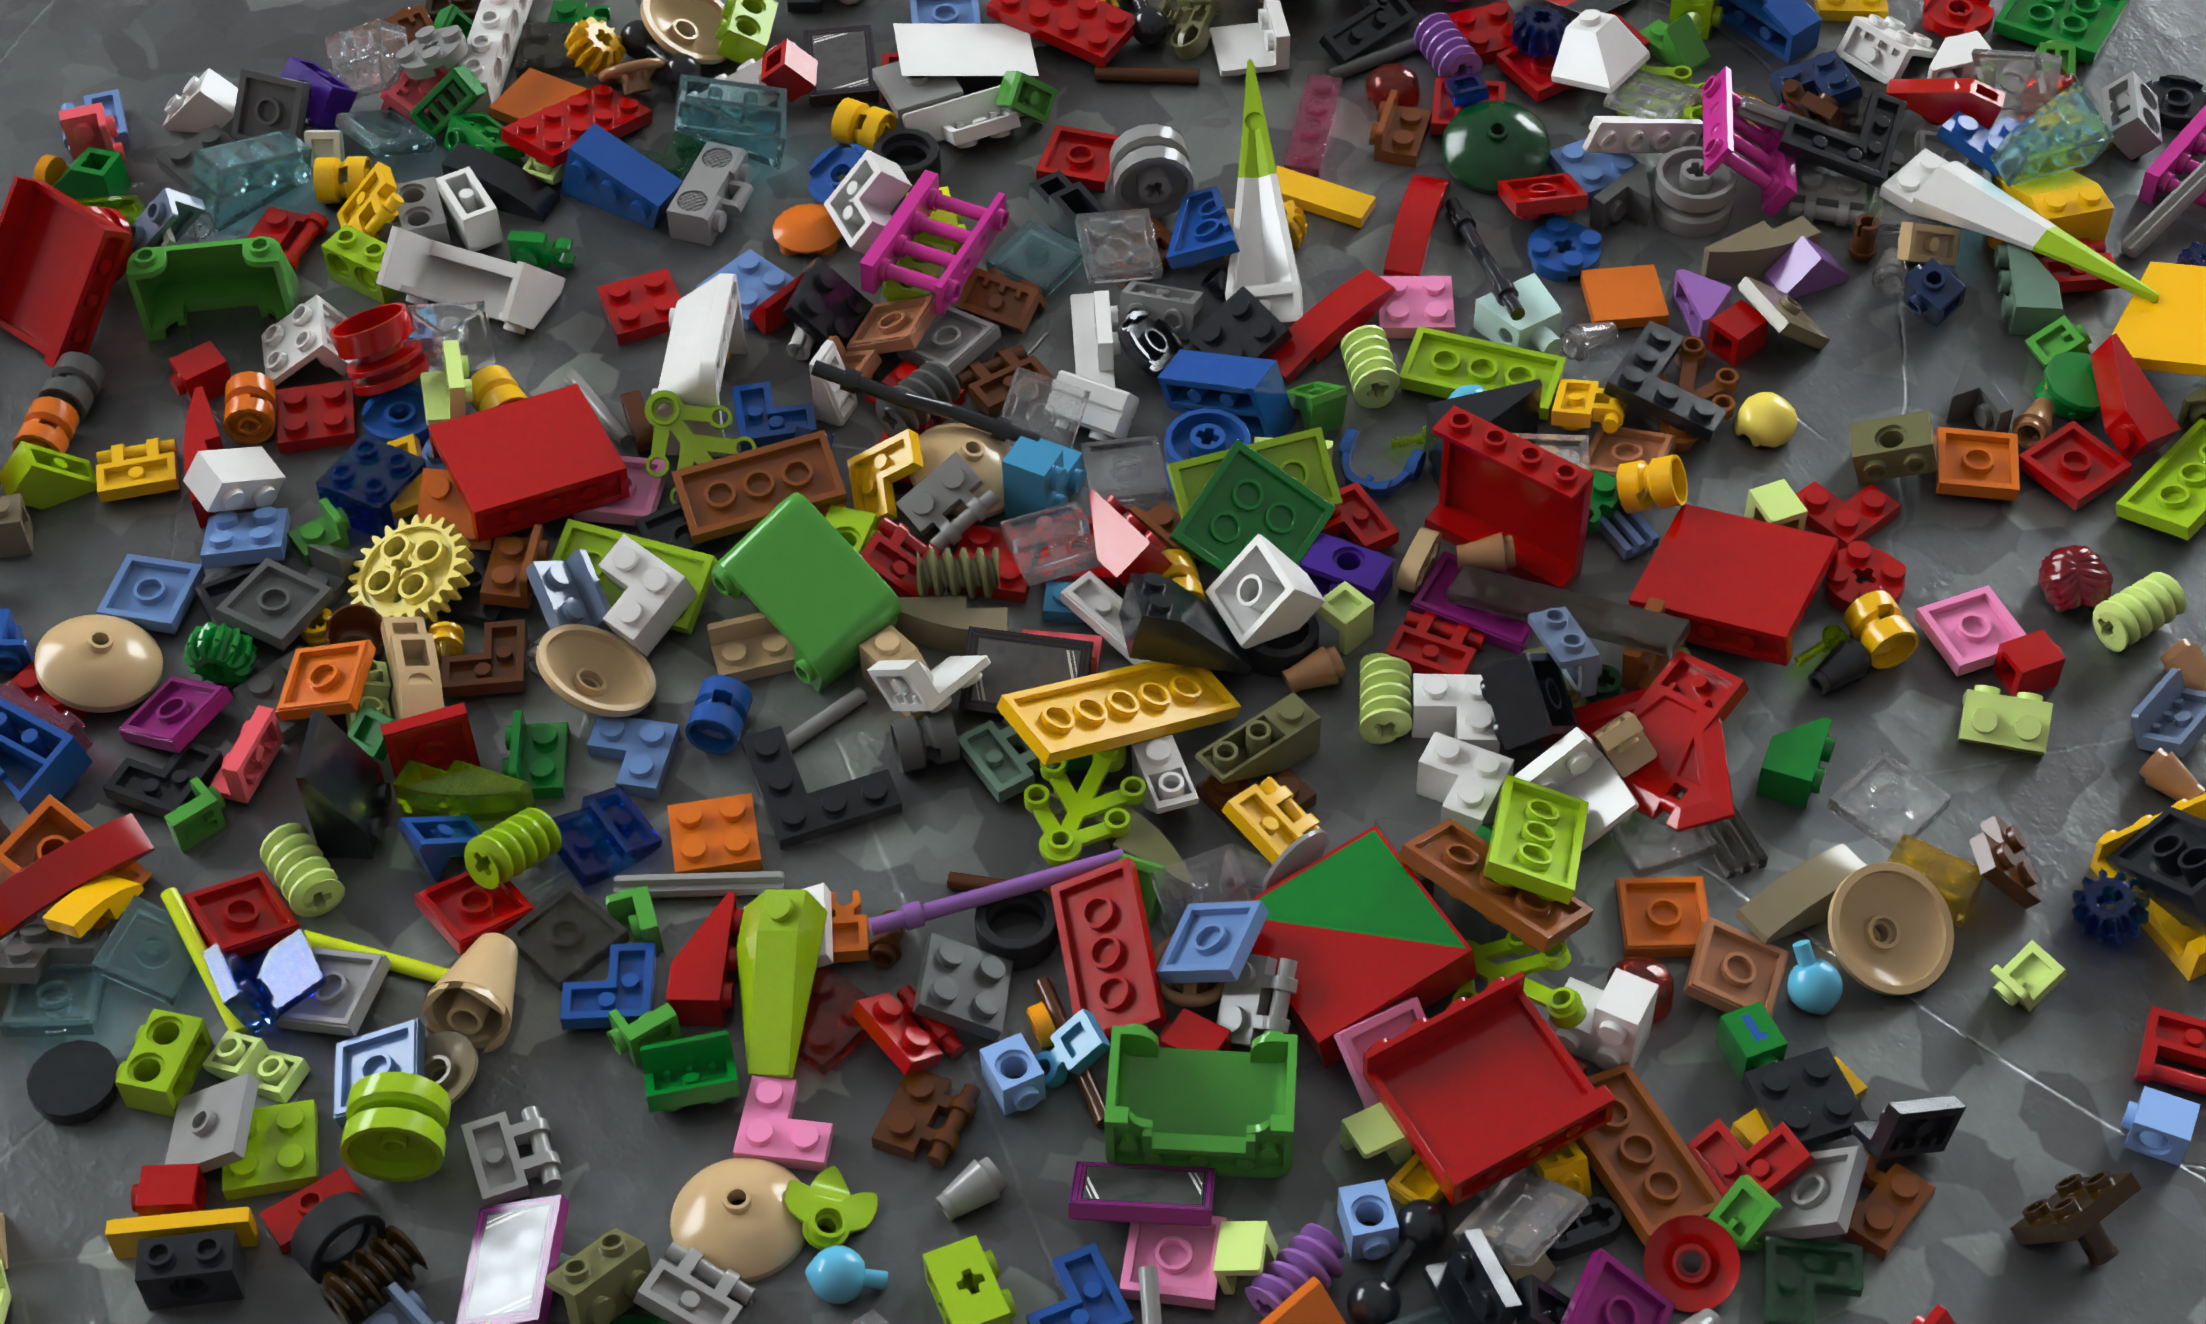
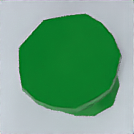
M2082 352L2056 354L2044 370L2045 380L2041 381L2034 391L2035 399L2047 398L2051 400L2055 405L2054 414L2060 417L2069 418L2070 420H2084L2094 417L2100 412L2101 408L2090 354Z

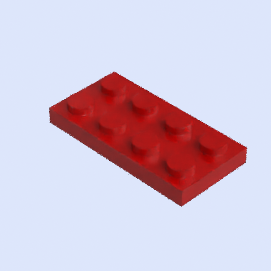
M991 0L987 4V16L1026 32L1037 39L1101 68H1104L1134 35V15L1101 0Z
M1613 9L1605 12L1616 15L1646 49L1650 50V41ZM1572 21L1496 54L1495 65L1537 103L1574 87L1552 82L1551 79L1565 29Z
M598 84L584 92L570 96L559 103L545 107L541 111L502 127L501 141L551 168H555L566 163L569 147L594 123L616 138H620L652 123L653 110L640 104L633 98H628L618 93L608 85Z
M1127 857L1050 886L1073 1014L1075 1015L1082 1008L1092 1012L1110 1044L1112 1025L1141 1024L1150 1030L1167 1024L1159 976L1155 972L1157 966L1136 863Z

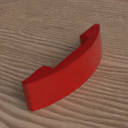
M1420 174L1413 176L1406 189L1396 218L1383 274L1391 276H1421L1428 256V245L1440 208H1444L1451 180Z
M130 813L69 841L0 884V940L38 919V913L59 902L80 886L98 879L112 870H115L117 873L153 852L155 848L133 814Z

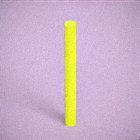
M171 887L164 890L160 896L229 1031L246 1034L248 1027L177 888Z
M304 930L299 938V946L307 949L316 947L384 954L392 963L388 971L437 983L449 970L446 967Z

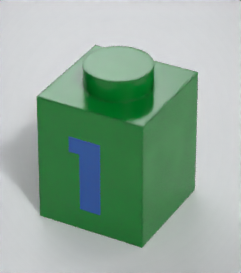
M1761 1001L1720 1016L1715 1042L1741 1084L1744 1072L1784 1060L1788 1043Z

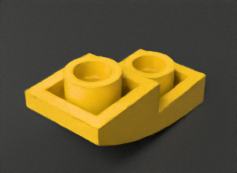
M112 875L100 877L69 893L42 918L49 930L81 939L101 916L117 920L143 892L144 888L140 883Z

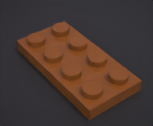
M825 430L671 472L693 545L754 528L779 503L793 493H800L805 496L817 510L847 502V494Z
M1451 818L1404 843L1397 858L1411 867L1417 875L1428 878L1445 889L1452 898L1465 902L1482 913L1489 922L1502 926L1519 937L1526 946L1537 949L1542 953L1587 925L1594 911L1593 908L1574 896L1569 905L1558 901H1546L1535 893L1514 886L1505 887L1496 883L1493 879L1483 876L1490 843Z
M1626 1062L1588 1076L1587 1078L1595 1089L1606 1085L1614 1096L1615 1104L1612 1121L1575 1140V1142L1587 1156L1588 1163L1644 1246L1646 1247L1652 1233L1669 1219L1682 1215H1698L1707 1218L1723 1197L1629 1063Z

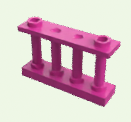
M1725 66L1717 76L1712 75L1709 77L1702 88L1704 173L1710 176L1722 163L1760 187L1761 210L1774 217L1797 194L1796 159L1794 156L1777 151L1782 132L1753 122L1758 126L1757 128L1733 112V110L1737 112V106L1742 97L1732 91L1731 69ZM1782 103L1778 106V108L1793 113V110ZM1733 130H1735L1745 138L1749 139L1750 141L1758 145L1759 148H1757L1756 146H1754L1753 144H1751L1750 142H1748L1747 140L1733 132ZM1734 150L1742 156H1744L1745 158H1747L1748 160H1750L1751 162H1753L1754 164L1758 165L1760 168L1758 169L1757 167H1755L1754 165H1752L1751 163H1749L1748 161L1734 153Z
M2206 105L2146 170L2138 200L2152 205L2161 193L2165 195L2168 192L2171 193L2182 183V181L2175 179L2178 174L2183 176L2187 173L2190 175L2201 164L2192 159L2195 155L2199 157L2202 154L2206 155ZM2204 191L2193 203L2206 208V192Z
M924 170L860 261L861 290L876 294L882 283L891 279L935 293L936 314L943 316L950 304L956 303L959 299L963 285L999 231L1003 232L1006 229L1009 221V211L1006 210V194L998 192L988 208L943 195L942 191L939 190L938 173ZM940 209L979 222L972 231L928 217L933 211L936 212ZM924 232L963 245L958 253L954 255L912 242L917 234L920 235ZM907 255L947 269L939 279L897 266L896 263L900 258H904Z

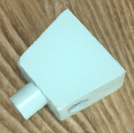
M1535 273L1513 282L1519 294L1518 300L1525 310V316L1521 320H1512L1506 308L1498 304L1492 292L1476 299L1473 327L1492 342L1529 350L1538 349L1540 352L1556 355L1562 348L1563 342L1559 338L1562 321L1561 308Z

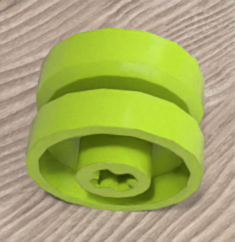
M379 1072L361 1078L352 1085L348 1095L345 1113L347 1121L343 1129L340 1146L343 1161L355 1172L371 1179L388 1182H411L429 1177L440 1169L445 1156L447 1141L445 1131L449 1124L451 1110L448 1092L438 1083L428 1078L405 1072Z

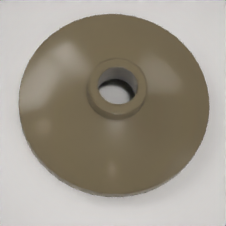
M442 1031L425 1037L424 1077L438 1083L447 1091L451 1104H453L467 1091L473 1082L478 1068V1054L475 1046L466 1036L453 1031Z

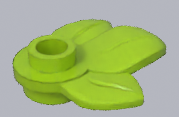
M830 1166L817 1175L811 1186L799 1181L789 1180L785 1191V1204L789 1213L802 1223L803 1235L807 1242L820 1250L834 1245L842 1246L850 1233L866 1229L871 1224L878 1206L876 1193L861 1192L850 1195L846 1182L836 1166ZM818 1226H827L831 1229L832 1233H825Z

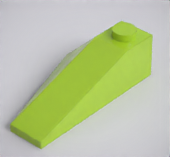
M766 889L744 909L736 944L747 1070L748 1075L751 1077L756 1075L783 1079L793 1078L828 911L807 890Z

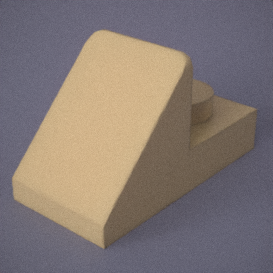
M1901 222L1896 259L1927 263L1934 258L1941 265L1956 266L1961 229Z
M1628 711L1591 734L1621 777H1627L1657 756L1656 750L1642 731L1644 729L1635 714Z

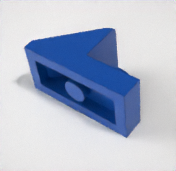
M469 815L399 818L397 823L413 856L435 882L440 879L450 856H464L465 846L469 840L483 833Z

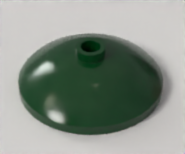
M1483 101L1464 108L1448 123L1442 138L1443 161L1453 178L1468 189L1489 195H1498L1497 181L1540 176L1547 166L1550 155L1549 135L1541 120L1523 106L1507 101ZM1494 132H1499V133H1502V134H1501V135H1495V134H1493V133H1494Z

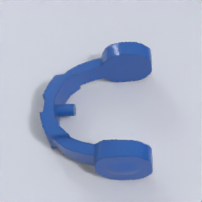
M1351 427L1346 430L1339 447V457L1342 458V473L1346 486L1358 482L1370 498H1386L1388 494L1401 489L1409 480L1416 481L1419 478L1425 464L1426 451L1418 448L1414 449L1403 471L1393 480L1372 482L1374 477L1370 474L1367 475L1365 480L1358 477L1352 471L1349 464L1358 445L1359 430Z

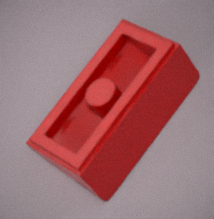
M805 271L749 312V317L764 336H768L789 320L782 312Z

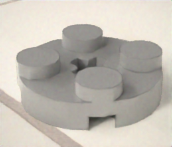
M429 25L419 29L415 33L416 39L408 46L399 50L396 53V58L408 78L422 80L436 76L433 69L439 68L444 65L446 70L454 67L465 57L469 47L458 25L436 30L434 26Z

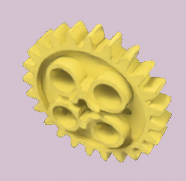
M416 514L409 525L401 518L398 522V529L393 531L388 525L385 526L386 536L382 539L372 536V541L375 544L373 548H362L360 550L366 557L364 560L354 561L353 566L359 572L348 577L354 585L348 589V593L353 598L351 604L359 603L372 607L382 617H424V620L429 618L432 622L436 623L438 622L437 612L439 610L449 613L451 609L448 602L451 599H462L457 592L458 588L470 585L464 575L474 572V568L468 563L474 558L473 553L468 549L471 544L454 523L450 524L444 517L437 520L432 514H429L423 521Z

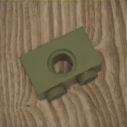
M1929 410L1849 424L1852 459L1858 484L1939 471L1935 436Z

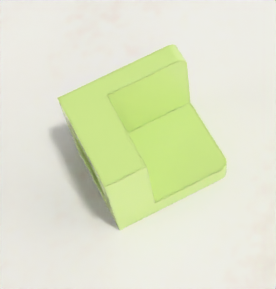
M1785 479L1750 489L1748 491L1744 517L1777 525L1784 524L1786 527L1804 530L1808 510Z
M1346 581L1323 597L1325 602L1316 611V614L1339 630V651L1347 655L1373 635L1374 602Z
M1381 1102L1342 1119L1340 1143L1345 1151L1356 1147L1365 1159L1386 1151L1395 1165L1412 1157L1411 1145Z
M1221 1221L1213 1272L1224 1295H1234L1237 1276H1258L1262 1274L1264 1263L1276 1260L1278 1245L1267 1221Z

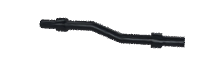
M1449 198L1445 202V207L1451 216L1452 227L1459 236H1463L1472 254L1493 286L1492 293L1498 304L1506 308L1512 320H1521L1525 316V310L1518 300L1519 294L1511 280L1505 278L1495 259L1486 248L1475 229L1476 222L1470 212L1463 209L1457 198Z
M816 360L811 375L839 384L840 389L855 394L858 391L903 408L946 417L991 433V438L1004 443L1006 439L1016 442L1020 436L1038 442L1041 437L1040 434L1012 425L1013 421L1001 416L995 419L954 403L904 392L862 376V372L849 367L843 370Z

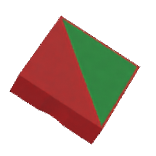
M1376 825L1248 900H1261L1269 911L1250 954L1277 959L1275 975L1278 972L1280 958L1298 961L1294 979L1299 981L1296 994H1291L1288 1012L1292 1023L1325 1069L1343 1059L1333 1036L1334 1034L1410 997H1418L1422 1009H1425L1478 977L1473 949L1410 868L1397 859L1399 854Z

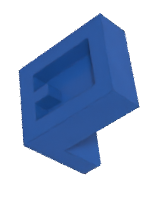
M0 609V672H21L35 659L28 641L23 639L21 626L16 625L11 610Z

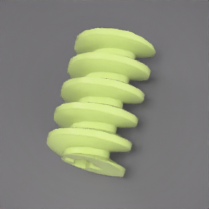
M1364 325L1355 328L1346 334L1340 343L1342 357L1354 398L1359 405L1366 408L1384 407L1392 401L1395 395L1394 391L1400 384L1399 374L1393 362V355L1390 351L1386 332L1376 325Z
M2152 572L2144 577V579H2140L2132 584V586H2128L2120 591V593H2116L2108 598V600H2104L2096 605L2092 621L2095 632L2108 649L2113 652H2121L2128 645H2133L2140 638L2148 636L2152 631H2156L2163 627L2164 624L2175 620L2176 615L2184 614L2186 610V597L2179 583L2170 575L2162 572Z
M1372 653L1365 655L1360 661L1359 733L1370 744L1381 745L1390 743L1396 738L1408 734L1412 729V667L1402 658L1393 657L1385 653Z
M287 823L278 826L268 834L260 848V857L294 913L302 917H315L334 909L342 901L345 895V887L338 880L334 870L331 869L330 863L323 857L321 849L316 846V841L309 834L307 827L300 823Z

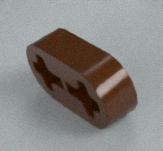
M640 390L620 394L625 419L633 437L637 453L651 451L654 430L652 424L648 422L645 416V403Z

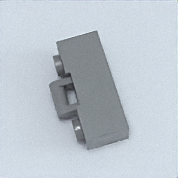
M706 142L666 210L671 238L711 246L718 233L724 231L727 215L738 217L754 190L750 184L753 177V167L749 164L748 152L745 149Z

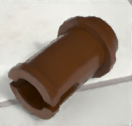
M1861 214L1856 218L1854 237L1849 241L1847 249L1851 258L1857 262H1868L1877 254L1878 246L1875 241L1880 220L1879 218L1874 219L1875 215Z
M887 910L882 915L895 912L896 910ZM904 927L876 935L868 944L871 962L882 968L892 967L898 962L903 954L900 946L907 928Z

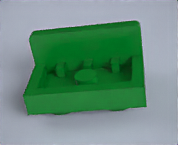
M727 1030L640 1047L649 1113L657 1111L674 1112L688 1105L704 1102L716 1104L724 1102L731 1097L741 1096L730 1032Z

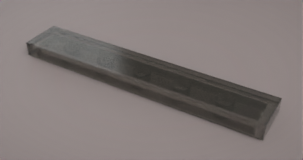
M1467 565L1463 567L1447 590L1448 602L1527 622L1528 614L1566 606L1587 637L1669 658L1675 657L1691 631L1690 620Z

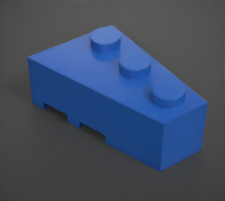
M1719 0V6L1724 7L1722 21L1788 64L1817 47L1822 18L1805 0Z
M594 123L569 147L560 193L654 229L667 216L666 210L683 181Z
M1180 349L1157 377L1168 408L1183 414L1202 408L1221 409L1236 415L1242 420L1251 435L1268 438L1285 436L1296 423L1277 360Z
M0 697V778L30 815L49 794L60 802L93 762L73 735Z

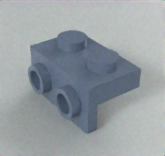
M165 187L148 204L147 208L135 222L130 224L133 238L132 254L140 248L153 247L170 227L177 242L204 213L203 200Z
M1566 606L1549 608L1544 611L1528 614V624L1557 666L1561 668V671L1579 697L1596 695L1597 680L1602 674L1600 654Z
M2171 668L2131 713L2130 724L2134 730L2138 749L2156 752L2161 747L2168 754L2173 751L2177 757L2184 758L2206 733V692L2185 688L2181 669Z

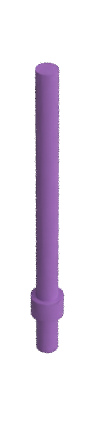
M1117 849L924 904H920L919 901L901 905V910L868 919L872 936L904 927L908 931L924 927L925 921L1050 887L1116 862L1119 855L1124 853L1122 849Z

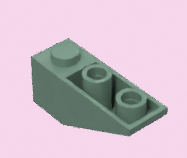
M2003 241L2002 245H1996L1994 266L2000 268L1997 287L1998 293H2004L2001 304L2002 319H2007L2009 335H2034L2061 318L2063 306L2059 282L2029 249Z

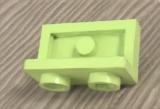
M458 340L443 341V371L422 372L420 374L425 418L428 426L465 416L466 402H473L471 379H464L469 378L468 355H460Z
M1975 685L1974 690H1966L1962 699L1963 710L1958 741L2038 755L2046 753L2053 703L2043 702L2042 695L2030 692H2018L2017 697L2001 695L1999 688L1988 685Z

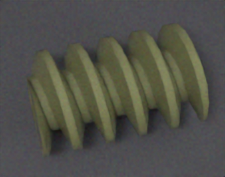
M961 547L957 559L953 558L950 548L944 549L941 559H937L934 548H928L925 559H921L917 550V591L919 596L927 597L930 587L933 588L936 597L943 596L946 587H949L952 596H960L962 588L965 587L969 598L974 599L978 588L982 587L985 597L991 598L995 587L999 588V547L993 548L990 559L986 558L982 547H977L973 559H970L965 547Z

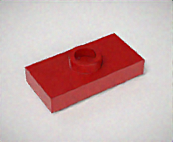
M343 1166L259 1214L284 1255L291 1251L290 1242L295 1229L304 1216L317 1204L332 1195L346 1191L359 1193L362 1197L363 1195Z

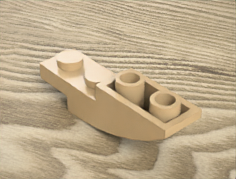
M382 617L380 630L393 683L391 700L396 720L444 708L434 638L432 633H427L424 617Z

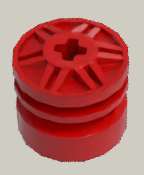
M389 303L370 308L345 319L330 331V337L339 358L353 360L346 367L345 372L349 378L353 379L351 386L356 395L372 396L399 388L415 380L422 372H426L430 368L426 354L421 353V341L407 339L414 332L415 327L405 304Z

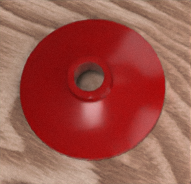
M1682 1215L1669 1219L1652 1233L1644 1250L1643 1269L1647 1283L1676 1304L1674 1309L1684 1312H1700L1704 1308L1712 1309L1720 1305L1733 1292L1740 1275V1255L1733 1238L1720 1224L1703 1216ZM1689 1253H1694L1701 1259L1700 1268L1693 1272L1687 1271L1682 1265L1683 1257Z

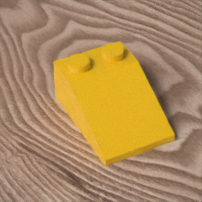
M2063 165L1993 177L1992 183L2075 239L2090 238L2091 241H2105L2114 206L2099 183Z

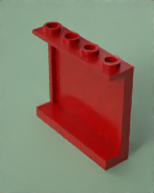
M14 176L0 214V327L45 354L43 363L51 368H54L60 356L66 352L75 351L88 354L132 233L42 180Z
M578 384L428 426L432 455L434 459H442L471 514L473 533L478 542L630 497L627 467Z
M1454 405L1437 422L1431 432L1443 438L1444 442L1439 504L1425 518L1424 527L1441 532L1442 539L1454 545H1464L1502 532L1503 536L1512 535L1516 567L1506 568V571L1527 582L1554 591L1555 596L1561 598L1581 575L1594 473Z
M1689 504L1682 505L1628 599L1630 628L1635 629L1649 597H1654L1666 601L1665 618L1670 619L1669 630L1686 634L1688 643L1787 667L1793 656L1792 637L1827 570L1836 572L1838 569V538Z
M1522 971L1509 978L1499 977L1495 979L1484 991L1469 999L1461 997L1455 1000L1444 1012L1430 1019L1427 1017L1418 1019L1408 1027L1406 1032L1392 1039H1380L1372 1044L1367 1052L1364 1053L1363 1077L1452 1206L1463 1202L1612 1121L1615 1104L1614 1096L1606 1085L1597 1089L1594 1088L1523 991L1525 975Z

